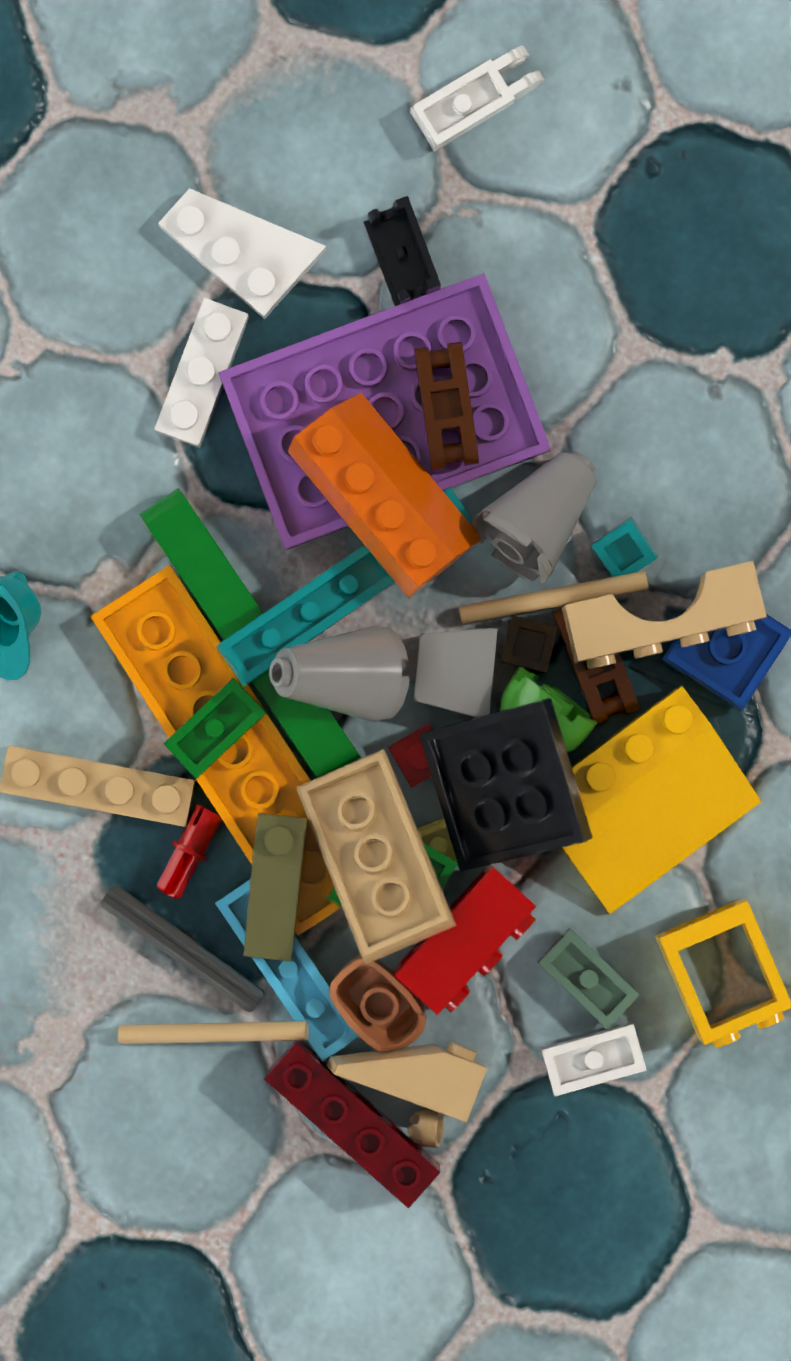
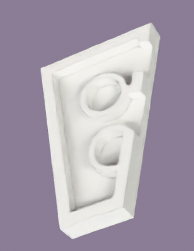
M190 188L158 223L164 232L264 320L327 250L323 244Z

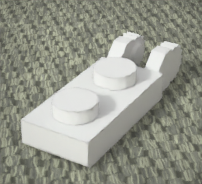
M524 46L513 49L493 62L491 59L487 60L410 107L411 115L434 152L513 105L516 99L525 96L543 83L544 78L539 70L526 74L510 86H507L502 78V74L520 66L528 58L529 54Z

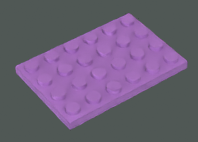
M484 273L218 372L285 551L349 527L287 451L294 436L330 408L359 393L365 396L443 491L551 451L550 444ZM462 342L479 464L465 466L464 461L447 463L446 469L431 470L414 348L428 346L429 351L447 349L448 343ZM450 367L432 370L434 382L452 379ZM459 429L441 431L443 445L461 442Z

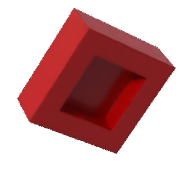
M429 724L388 747L411 788L432 777L419 736L423 732L432 730Z

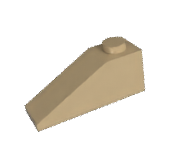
M452 1041L448 1049L436 1044H426L391 1051H369L329 1056L326 1064L334 1075L467 1122L487 1071V1067L475 1059L477 1051Z

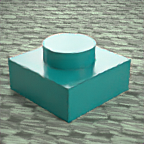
M632 517L591 545L612 577L638 572L658 558V554Z

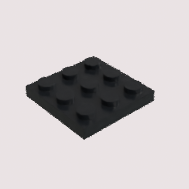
M551 697L419 734L460 872L583 843L593 838Z

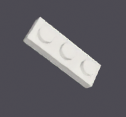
M207 298L203 299L154 430L157 433L198 448L201 447L223 388L218 372L231 367L249 319L247 313Z

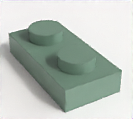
M570 928L537 961L549 975L607 1030L640 996L633 987Z

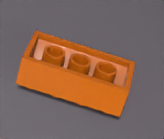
M362 393L330 408L293 437L287 452L408 598H411L482 540L481 536Z

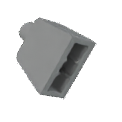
M488 628L420 633L418 653L407 652L408 660H401L402 676H409V681L415 682L413 701L471 718L488 715L490 713L498 629Z

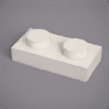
M633 1023L541 1048L554 1096L647 1071Z

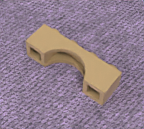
M753 561L707 571L700 575L698 590L689 608L679 617L668 621L654 622L637 618L627 612L613 594L567 604L562 607L574 662L576 664L586 661L588 670L615 664L614 654L633 650L635 659L662 653L661 643L680 639L681 648L709 642L708 632L726 628L728 637L756 630L754 621L767 617Z

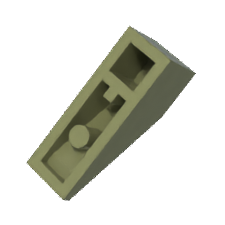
M258 813L243 956L292 961L308 818Z

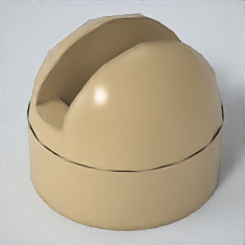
M428 1108L417 1110L409 1119L412 1124L407 1130L410 1138L421 1146L439 1148L444 1131V1114Z

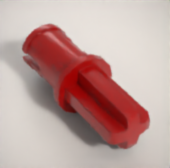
M198 804L196 805L179 841L174 840L172 843L176 849L157 883V888L162 893L176 899L182 896L199 861L205 862L207 860L204 854L223 821L219 815Z

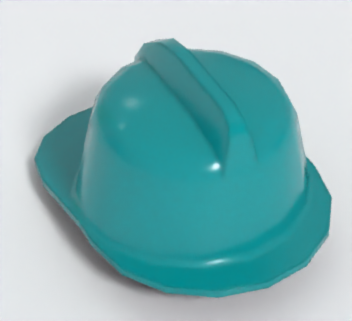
M19 571L0 576V677L5 680H18L27 673L30 665V643L28 636L39 624L42 613L36 594L29 587L25 574Z

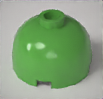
M519 667L501 696L500 711L551 697L567 753L575 750L588 737L597 725V722L589 719L591 715L553 684L551 686L543 684L540 687L535 683L540 677L538 674L525 667Z

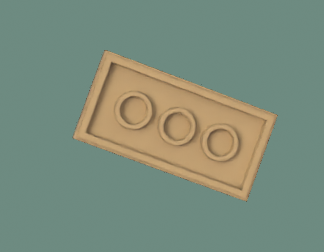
M384 749L296 787L356 944L366 964L456 926L393 767Z

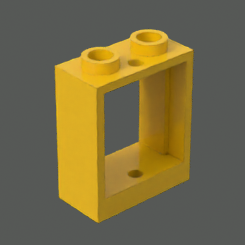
M740 898L654 935L698 1039L704 1045L712 1042L715 1048H719L740 1039L739 1030L753 1024H757L758 1029H763L785 1019L783 1012L791 1008V1000L748 900ZM742 925L773 998L709 1025L678 951Z

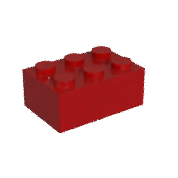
M487 865L449 907L456 926L417 942L394 967V976L436 1015L444 1008L453 1012L470 993L469 987L466 985L467 982L477 971L484 977L502 958L503 954L498 948L511 935L517 941L535 922L536 919L530 913L537 906L492 865Z

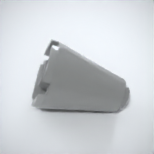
M560 452L475 516L471 526L481 536L480 544L487 538L496 548L491 556L517 576L530 582H534L540 576L541 583L546 582L552 575L597 482L596 476L593 473L595 468L592 462L579 452H572L571 454Z
M371 626L281 649L271 662L269 677L272 685L282 697L377 722L396 716L404 704L409 687V676H402L401 660H408V656L400 636L391 628Z

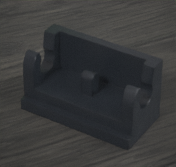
M405 196L395 200L393 207L385 211L379 212L377 208L368 213V220L363 221L394 306L440 290L441 283L409 197Z

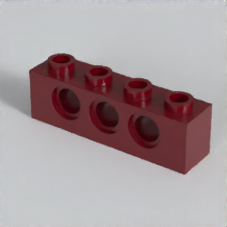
M302 1040L294 1041L266 1072L264 1080L409 1209L441 1173L440 1163L421 1146L416 1144L345 1078L334 1075L326 1066L327 1062H322L317 1053Z

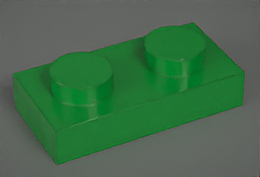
M232 678L163 744L198 779L267 712Z

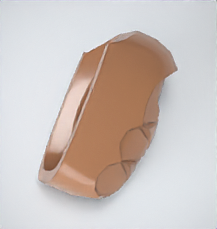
M361 954L345 964L333 978L329 987L332 1003L353 1031L378 1052L407 1047L422 1034L427 1018L423 1003L394 976V971L380 960L366 964Z

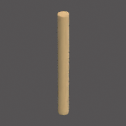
M646 571L463 605L459 606L462 625L564 606L609 594L616 596L648 590L649 585Z
M308 1021L119 1025L118 1041L120 1044L308 1040L309 1037Z

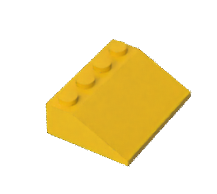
M681 686L675 688L571 765L593 838L583 843L562 847L561 850L607 912L612 914L762 801L710 722L684 687Z

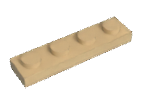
M8 745L0 783V792L187 827L196 780Z

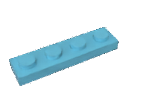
M250 880L215 903L243 945H245ZM294 935L292 961L252 957L294 1021H308V1042L322 1062L359 1037L332 1003L329 983L296 935Z

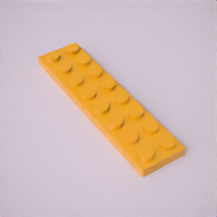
M168 565L90 616L169 738L232 678L243 687L216 648L221 641L171 565ZM249 684L243 687L264 709ZM268 713L196 779L251 865L258 813L308 818L296 787L310 782L311 779ZM309 820L295 932L298 936L341 908L326 899L334 884Z

